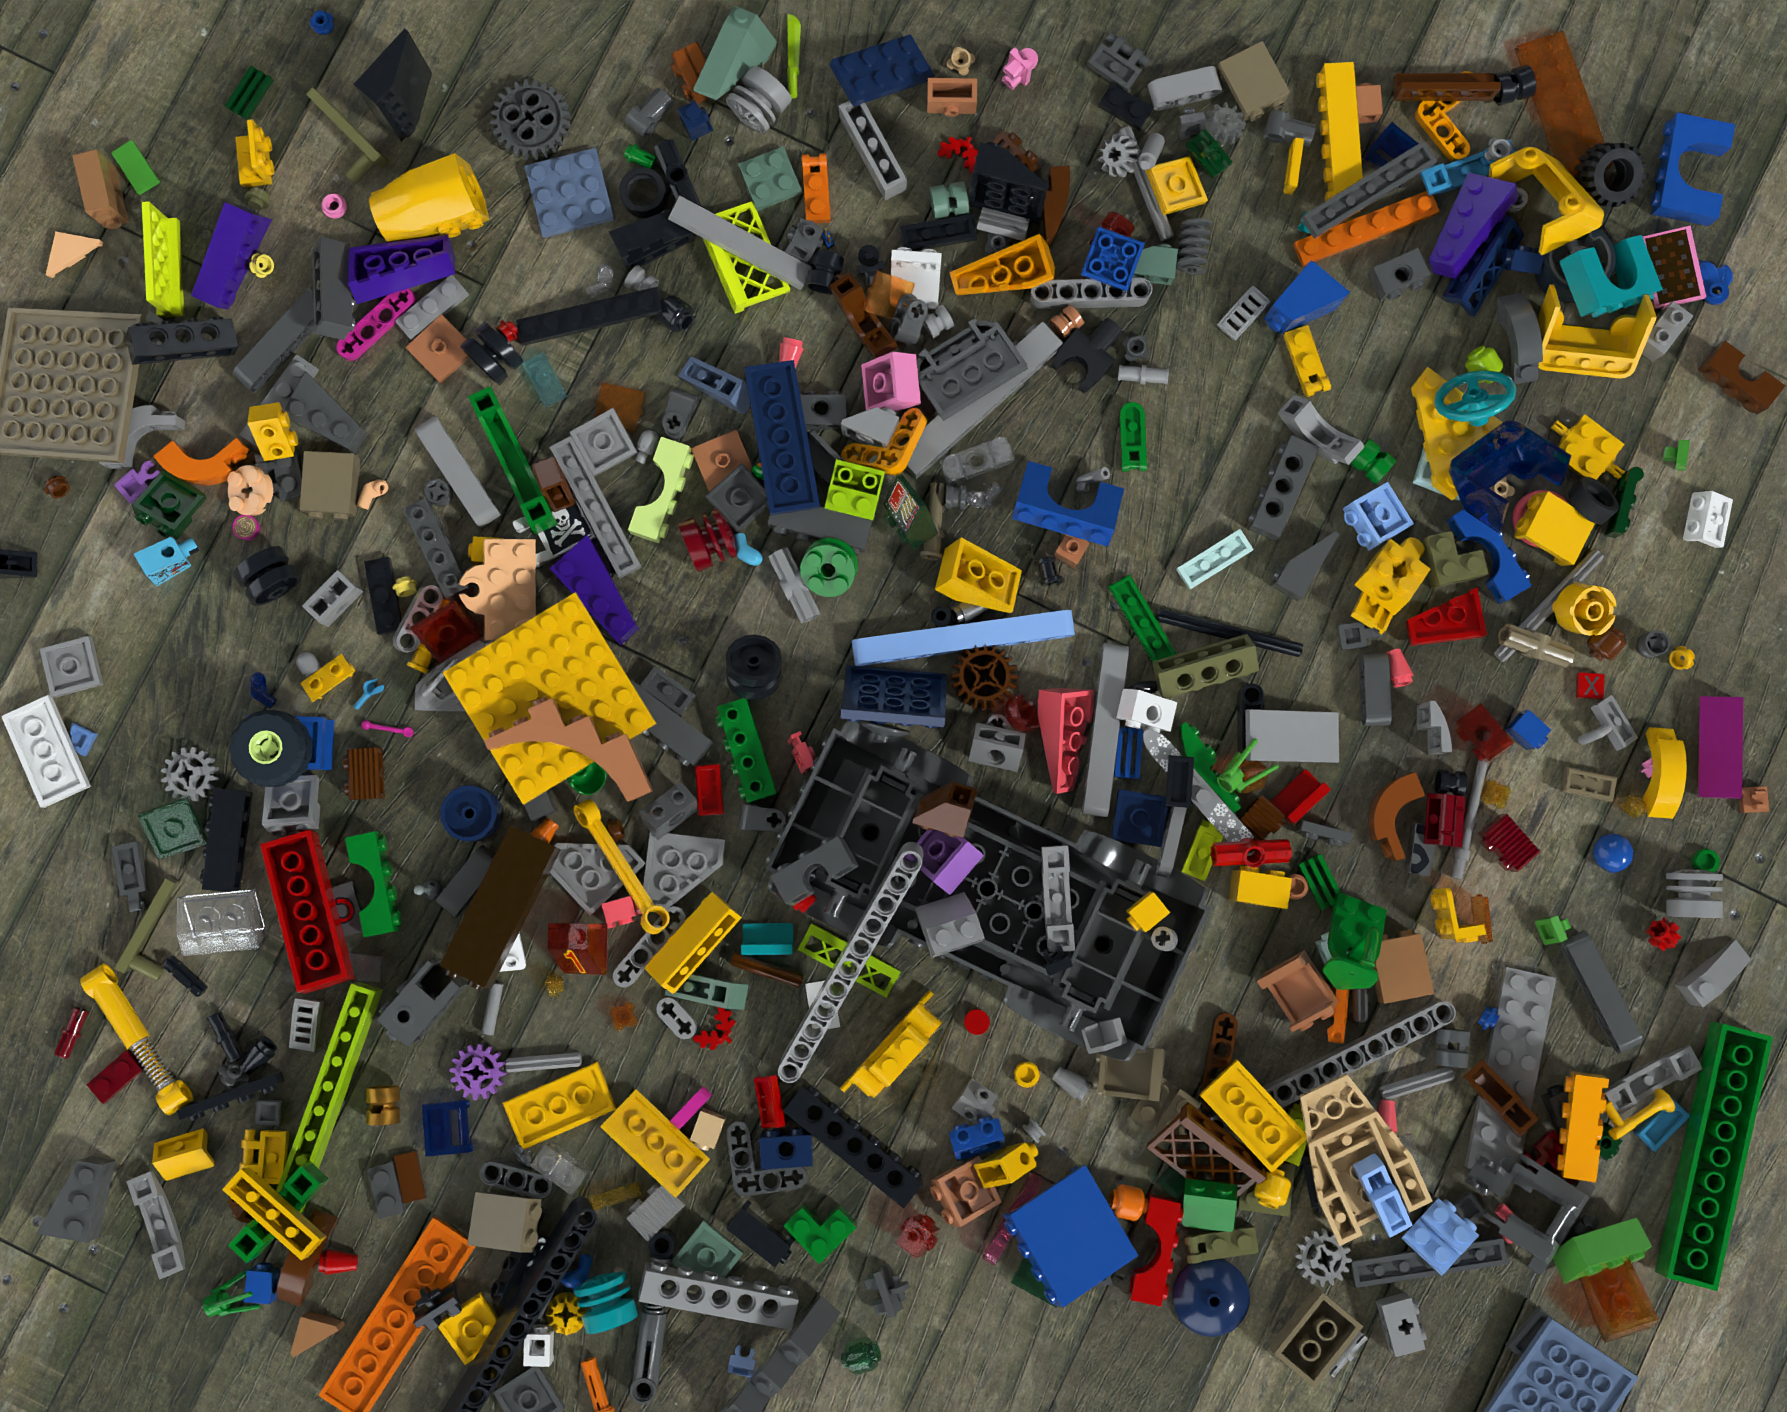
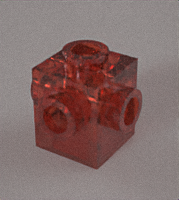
M918 1214L914 1217H908L900 1228L903 1232L896 1244L917 1259L925 1255L927 1250L931 1251L938 1241L936 1236L940 1229L934 1225L935 1221L927 1215Z

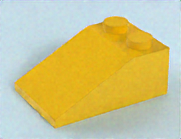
M961 537L944 550L935 590L955 601L1012 613L1022 570Z

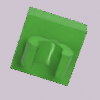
M1679 440L1678 448L1665 447L1663 461H1676L1675 470L1686 471L1690 440Z
M1558 915L1534 921L1544 945L1560 943L1568 939L1565 931L1570 929L1571 926L1567 918L1560 921Z

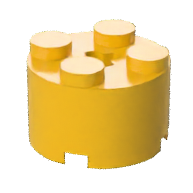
M1574 582L1562 590L1557 600L1554 601L1552 610L1563 629L1587 636L1601 635L1611 627L1615 620L1613 612L1614 607H1616V600L1613 594L1606 588Z

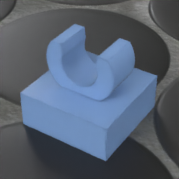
M738 1345L735 1349V1354L730 1356L727 1373L751 1377L756 1360H753L755 1351L751 1348L749 1356L742 1357L740 1355L741 1346Z

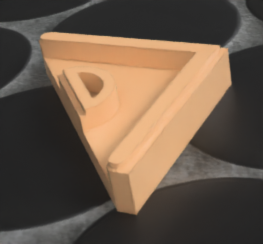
M55 231L46 276L54 278L55 274L66 267L76 264L95 248L102 247L103 242L99 239Z

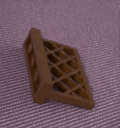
M1189 1102L1181 1107V1113L1147 1143V1149L1187 1179L1202 1180L1197 1176V1172H1211L1212 1180L1203 1181L1238 1185L1237 1197L1255 1182L1260 1184L1266 1179L1267 1168L1250 1149ZM1181 1124L1189 1130L1190 1135H1175L1174 1129ZM1161 1141L1172 1142L1173 1150H1163L1157 1145ZM1176 1142H1190L1191 1150H1176ZM1194 1142H1205L1209 1145V1150H1195ZM1177 1157H1192V1165H1182L1177 1161ZM1195 1157H1210L1211 1165H1196ZM1214 1157L1226 1158L1229 1161V1165H1214ZM1215 1172H1230V1180H1216ZM1233 1172H1244L1249 1177L1245 1180H1234Z

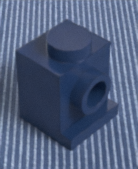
M696 101L678 109L680 120L691 141L713 131L704 107L699 108Z
M1517 245V250H1505L1503 255L1504 269L1540 274L1544 255L1541 256L1539 248H1534L1532 252L1533 247Z

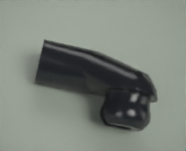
M1156 681L1135 682L1126 689L1156 693L1157 683Z

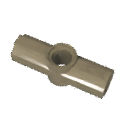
M1506 623L1498 634L1499 644L1520 651L1522 655L1532 659L1544 660L1567 668L1575 657L1573 647L1551 639L1552 637L1536 631H1527Z

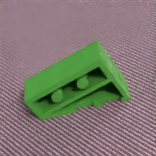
M1636 1217L1572 1237L1558 1248L1552 1259L1564 1283H1568L1586 1275L1592 1276L1608 1267L1609 1269L1619 1267L1626 1260H1630V1262L1638 1261L1645 1257L1644 1252L1650 1249L1652 1245Z

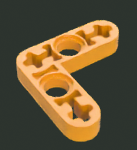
M1422 101L1415 111V118L1420 126L1450 162L1466 158L1470 152V144L1446 115L1448 111L1462 101H1452L1450 104H1445L1442 101ZM1435 104L1436 108L1431 115L1424 116L1423 111L1429 110ZM1438 126L1446 127L1449 132L1448 136H1439L1436 128ZM1453 137V142L1447 145L1446 143ZM1461 147V153L1458 152L1455 154L1453 152L1454 148Z
M911 408L903 414L887 448L851 443L844 447L841 458L846 462L883 470L888 475H898L906 468L925 429L927 419L920 409ZM909 437V441L905 445L899 446L903 438ZM879 455L875 462L869 463L871 457Z

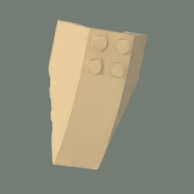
M1347 1074L1299 1096L1317 1199L1339 1246L1362 1236L1360 1226L1378 1218L1352 1166L1374 1153L1385 1165L1391 1182L1396 1187L1403 1205L1409 1213L1433 1202L1411 1153L1405 1148Z

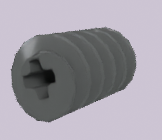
M1194 218L1181 223L1180 228L1182 231L1179 235L1181 241L1178 244L1180 250L1177 253L1179 260L1176 262V267L1180 271L1194 275H1203L1207 272L1200 265L1208 263L1207 259L1201 257L1209 254L1208 249L1202 248L1203 246L1210 245V241L1204 238L1211 235V231L1205 229V227L1212 226V222L1208 219Z

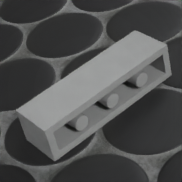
M849 100L839 105V117L884 200L886 201L907 190V179L867 105L863 103L853 107Z

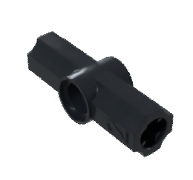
M665 139L658 142L654 146V150L676 202L679 196H682L702 207L674 140ZM676 174L684 176L680 181L672 180Z

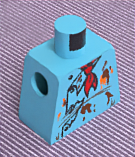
M169 537L134 553V556L146 576L156 586H159L188 569L191 564L187 557L200 550L193 538L178 544L173 537Z

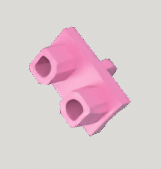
M1014 47L1010 51L1008 63L1003 68L1005 75L1002 77V82L1010 90L1013 91L1019 83L1025 87L1030 82L1031 71L1038 62L1037 53L1031 48L1022 49L1018 53V50Z

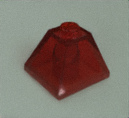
M455 600L450 601L410 627L439 664L482 638L477 622L465 607Z

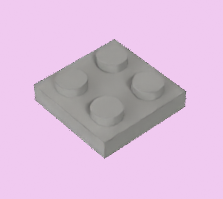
M614 408L570 431L593 476L601 474L638 453Z
M91 636L40 649L51 697L57 698L104 685Z

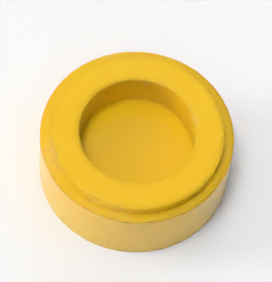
M1023 1061L1014 1069V1078L1022 1087H1032L1039 1080V1069L1032 1062Z

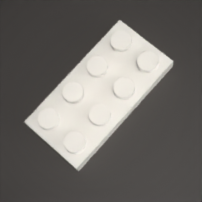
M46 695L1 716L40 807L45 808L91 787L53 697Z

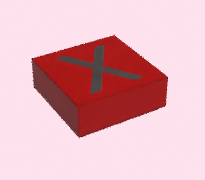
M1577 673L1576 698L1604 699L1605 674Z

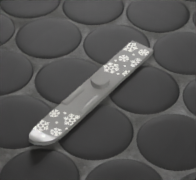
M1147 729L1144 731L1143 741L1147 750L1167 772L1168 755H1182L1162 734L1154 730ZM1194 769L1191 801L1228 842L1240 841L1247 837L1253 839L1254 836Z

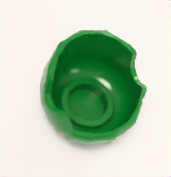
M593 762L567 778V781L576 792L589 796L597 793L603 787L607 772L596 762Z

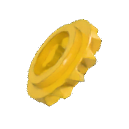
M564 1292L556 1295L549 1302L545 1315L547 1316L548 1326H551L555 1333L569 1335L576 1333L583 1327L581 1316L587 1312V1307H578L577 1302L582 1299L581 1297H576L571 1292ZM566 1303L568 1311L574 1314V1316L569 1317L567 1324L564 1321V1316L556 1315L563 1312Z

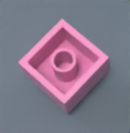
M890 352L861 365L866 411L875 407L880 409L887 407L897 413L921 404L916 354Z

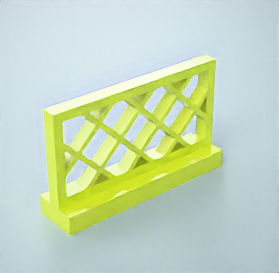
M753 201L715 214L734 225L747 229L748 233L753 232L760 235L763 241L771 244ZM750 210L753 217L750 225L737 220L740 213ZM703 238L735 314L744 311L745 307L790 292L788 283L780 280L781 288L774 290L765 286L769 276L777 277ZM737 262L751 267L747 277L736 273L735 266ZM753 269L767 274L763 284L749 279ZM750 284L759 288L758 296L748 299L744 291L746 285Z
M142 202L146 300L156 307V315L159 318L185 316L180 221L177 218H167L150 202Z

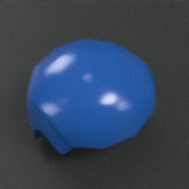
M1614 833L1603 835L1594 844L1593 856L1596 864L1609 873L1625 870L1633 859V848L1630 842L1621 835Z

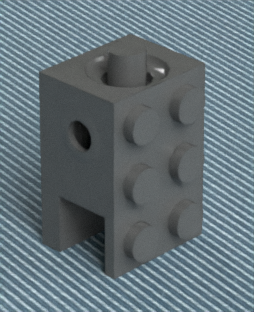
M437 957L431 960H423L413 971L416 975L409 981L405 980L396 990L399 995L391 1001L388 1000L379 1010L381 1015L377 1021L386 1028L384 1033L391 1040L396 1041L399 1039L409 1047L421 1040L465 989L468 982L462 977L459 980L454 979L442 992H439L426 979L440 964L442 959Z

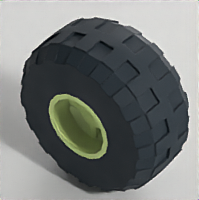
M264 710L254 712L239 723L231 736L229 752L233 766H235L243 778L259 786L279 787L294 782L305 772L312 758L313 744L308 729L298 718L283 711Z

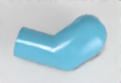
M744 533L735 534L733 537L735 539L737 557L749 565H760L763 557L759 551L747 545Z

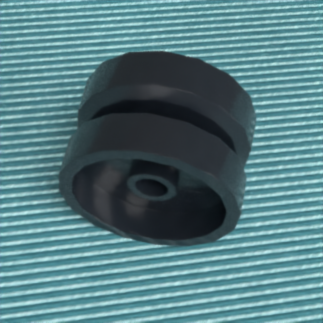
M483 322L475 332L484 345L481 346L475 339L468 337L460 345V348L500 386L508 378V373L499 363L502 361L510 369L516 370L524 360L498 331L496 332L486 322Z
M273 546L253 554L239 564L233 572V576L239 586L247 588L245 595L253 606H262L284 596L301 581V576L295 566L287 565L289 557L280 546Z
M755 634L738 638L728 647L726 653L727 685L733 693L744 699L758 700L772 695L778 689L781 681L782 657L776 643L765 636Z

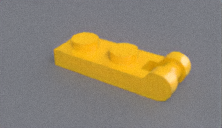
M1306 325L1285 332L1283 337L1305 397L1313 396L1318 391L1325 392L1331 390L1329 378L1325 374L1309 326ZM1316 376L1317 382L1311 383L1309 378Z

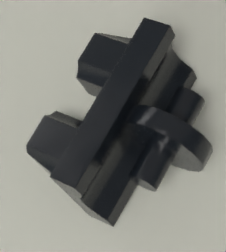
M872 245L861 247L858 252V260L862 265L857 266L858 273H864L866 286L883 283L880 269L885 268L884 261H878V249Z
M452 1282L443 1289L437 1287L432 1291L427 1286L420 1289L421 1298L415 1301L417 1306L413 1307L415 1314L413 1323L417 1328L424 1326L429 1331H433L441 1324L440 1314L444 1311L450 1317L459 1314L462 1311V1305L458 1298L455 1284Z

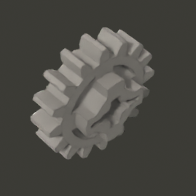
M194 747L190 751L188 748H181V754L172 752L174 759L165 760L169 766L168 768L161 769V772L167 773V777L161 779V782L169 784L165 790L167 792L174 791L173 798L179 799L181 797L184 802H189L191 798L192 801L197 802L200 798L199 795L206 798L209 796L206 791L207 789L214 790L215 786L212 784V781L219 780V777L214 776V772L218 771L219 767L211 765L215 759L212 757L206 758L208 755L207 751L202 750L199 752V748ZM193 758L199 760L203 766H198ZM191 771H193V775L189 776L188 778L187 774H190ZM177 783H182L187 791L180 788Z
M1321 1228L1320 1234L1312 1229L1311 1237L1303 1234L1302 1237L1305 1242L1303 1244L1296 1243L1300 1248V1252H1294V1256L1300 1259V1261L1296 1262L1295 1266L1298 1269H1302L1300 1272L1303 1278L1308 1277V1281L1311 1284H1314L1317 1280L1321 1287H1324L1325 1281H1328L1333 1286L1334 1278L1337 1277L1339 1280H1343L1342 1271L1349 1273L1350 1270L1345 1266V1263L1352 1262V1259L1345 1254L1351 1250L1348 1246H1339L1332 1231L1328 1235L1325 1228ZM1323 1241L1332 1242L1335 1247H1326ZM1321 1250L1326 1254L1324 1256V1264L1318 1260L1321 1258ZM1318 1267L1322 1271V1274L1315 1273L1311 1271L1310 1268L1314 1269Z

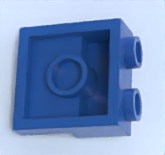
M992 1116L981 1118L978 1120V1124L969 1127L968 1124L957 1125L953 1127L952 1132H948L957 1161L1006 1147L999 1118L993 1119Z

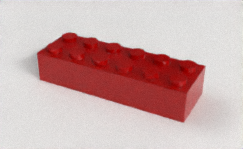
M306 830L260 844L296 991L307 994L355 979L318 833Z

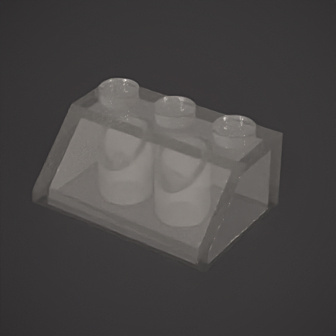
M255 889L181 896L177 898L176 936L182 956L260 948L266 934V929Z

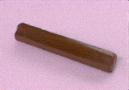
M737 952L733 954L730 962L732 966L797 988L801 987L804 976L800 973L741 955Z

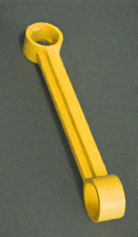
M586 799L575 805L573 810L576 819L584 828H588L643 914L641 916L642 928L650 934L660 933L670 920L667 910L662 906L654 905L601 822V814L597 805L591 799ZM649 912H655L661 916L663 921L661 927H653L648 922L647 915Z

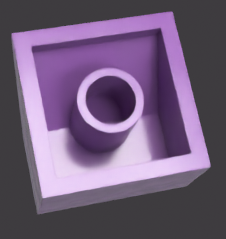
M934 829L927 830L916 842L922 847L924 854L920 870L949 895L984 856L965 838L950 837L944 834V832ZM914 854L905 855L910 861L918 859Z

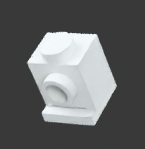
M543 1324L532 1326V1330L529 1331L524 1339L523 1366L549 1367L554 1361V1330H548V1326ZM544 1340L545 1346H538L536 1341Z

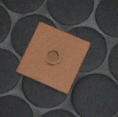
M442 314L405 347L440 384L470 358L460 348V345L466 338Z
M737 429L691 448L709 492L741 463L750 472L752 470L751 462Z

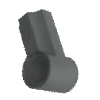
M657 87L640 106L636 105L628 112L625 123L645 139L653 133L657 127V121L672 107L674 102L663 89Z
M1273 110L1269 112L1263 135L1265 140L1273 143H1282L1284 141L1292 143L1295 138L1304 139L1303 146L1310 147L1316 129L1315 124L1292 119L1288 113Z

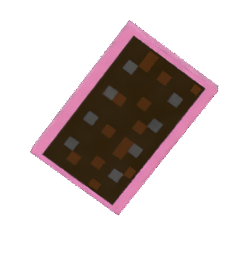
M1691 225L1643 236L1644 243L1663 290L1653 294L1655 299L1651 301L1654 310L1665 308L1673 301L1680 305L1705 299L1706 293Z

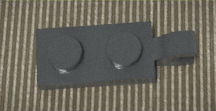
M135 841L112 846L120 896H128L130 912L147 910L142 892H147L149 889L141 843Z

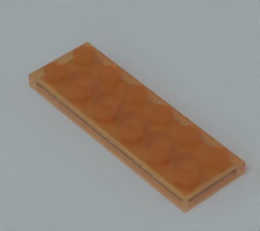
M1560 31L1517 45L1515 52L1520 66L1529 65L1534 71L1536 92L1532 98L1554 158L1559 160L1574 177L1578 175V171H1575L1576 165L1581 164L1579 159L1582 155H1587L1586 150L1595 148L1596 144L1605 143L1564 31ZM1612 161L1607 165L1605 170L1610 169L1613 166Z

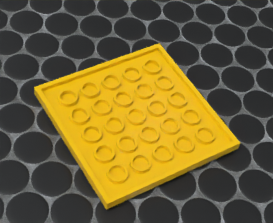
M576 592L443 672V675L483 740L490 738L489 733L503 727L505 731L514 727L513 722L523 717H527L528 720L532 719L528 709L533 707L532 702L547 696L548 700L551 698L556 700L566 725H570V719L581 714L584 717H592L603 743L607 742L606 737L620 732L621 735L628 734L631 740L657 724ZM529 741L490 750L522 804L528 803L594 762L588 756L570 747L551 742Z

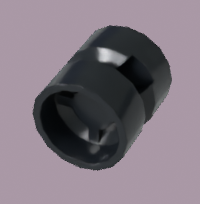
M1529 65L1513 68L1511 72L1505 70L1494 74V82H1501V89L1493 99L1498 106L1514 102L1515 98L1522 100L1535 95L1536 78L1534 71Z
M815 250L811 260L813 270L808 272L806 287L818 293L833 295L829 285L839 279L836 275H839L842 271L844 258L831 251Z

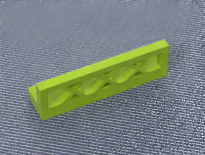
M811 923L798 950L833 968L834 963L830 961L828 951L834 949L842 951L847 941ZM811 935L822 941L824 950L812 952L805 948ZM825 943L833 947L827 948ZM824 952H825V955H826V958H827V959L823 958L822 956H820V955H818V954H821V953H824ZM870 955L865 963L868 974L858 976L856 982L887 998L901 970ZM851 961L844 962L848 967H851L850 963H853ZM870 967L877 971L871 973ZM882 973L891 978L885 991L875 986L872 975ZM870 977L871 983L862 978Z

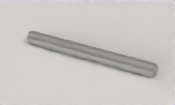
M1597 549L1591 550L1527 617L1519 628L1535 631L1553 612L1552 605L1562 590L1574 582L1581 583L1603 560V554ZM1501 645L1494 652V655L1498 660L1504 662L1516 650Z

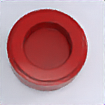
M972 1009L965 1015L964 1025L971 1034L980 1035L989 1028L990 1020L983 1010Z

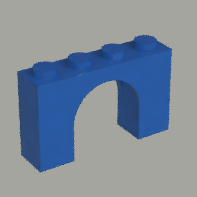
M1676 113L1669 121H1666L1662 131V135L1665 136L1664 144L1660 147L1658 158L1661 159L1660 167L1654 176V182H1657L1656 190L1650 199V205L1653 206L1651 215L1710 226L1719 219L1723 194L1698 190L1689 186L1679 173L1678 163L1681 154L1689 151L1722 156L1732 147L1735 124L1682 113Z
M1028 461L1012 519L1108 547L1115 530L1124 488L1100 482L1093 505L1082 510L1067 509L1055 503L1048 494L1047 486L1052 467Z

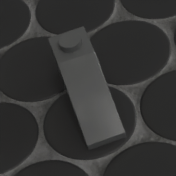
M1333 532L1288 561L1283 567L1279 565L1272 576L1275 581L1271 587L1296 601L1302 599L1339 533Z

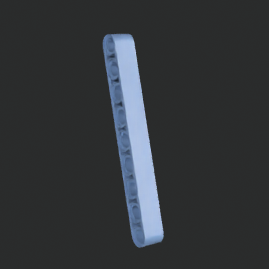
M1062 610L852 640L855 666L964 652V649L973 651L975 645L980 650L985 644L987 648H992L993 645L1002 647L1074 636L1075 630L1072 610Z

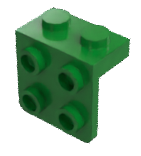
M1186 1178L1182 1224L1185 1227L1232 1232L1237 1206L1238 1185Z

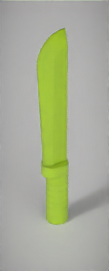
M787 14L788 92L791 98H797L801 24L794 15Z

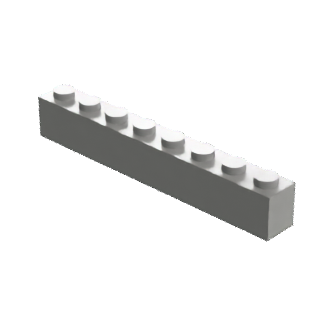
M1044 322L1038 326L1032 325L1024 333L1026 337L1023 340L1013 342V345L1027 363V370L942 421L937 412L934 413V419L929 424H926L905 468L915 480L1060 351L1063 342ZM905 439L899 446L905 445L909 440Z

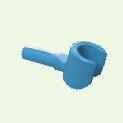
M377 678L364 683V693L353 705L355 709L358 710L371 695L381 693L384 690V685L375 688L374 683L377 681Z

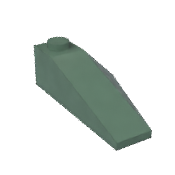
M737 6L732 8L694 86V92L717 100L736 86V82L747 73L751 66L763 65L768 61L777 45V41L757 14Z

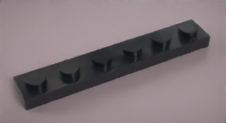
M658 287L648 288L517 319L520 344L525 346L662 314L660 289Z

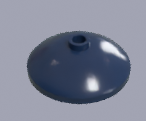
M1214 1259L1200 1263H1189L1185 1266L1175 1280L1172 1301L1177 1316L1188 1329L1199 1335L1216 1337L1225 1335L1240 1325L1249 1308L1250 1293L1244 1276L1234 1265L1223 1259ZM1218 1297L1217 1304L1211 1305L1210 1299Z

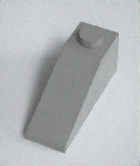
M1733 939L1675 984V986L1691 1006L1704 1007L1731 984L1751 961V958L1740 944Z

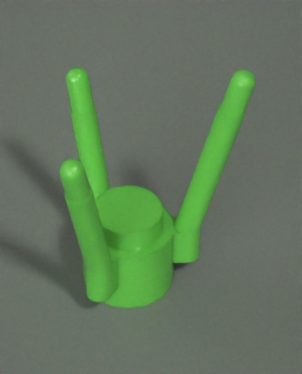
M1254 738L1242 754L1240 752L1235 754L1224 772L1217 778V782L1222 789L1229 793H1232L1235 789L1240 793L1246 786L1278 769L1279 765L1275 764L1243 781L1244 774L1238 767L1257 744L1258 739Z

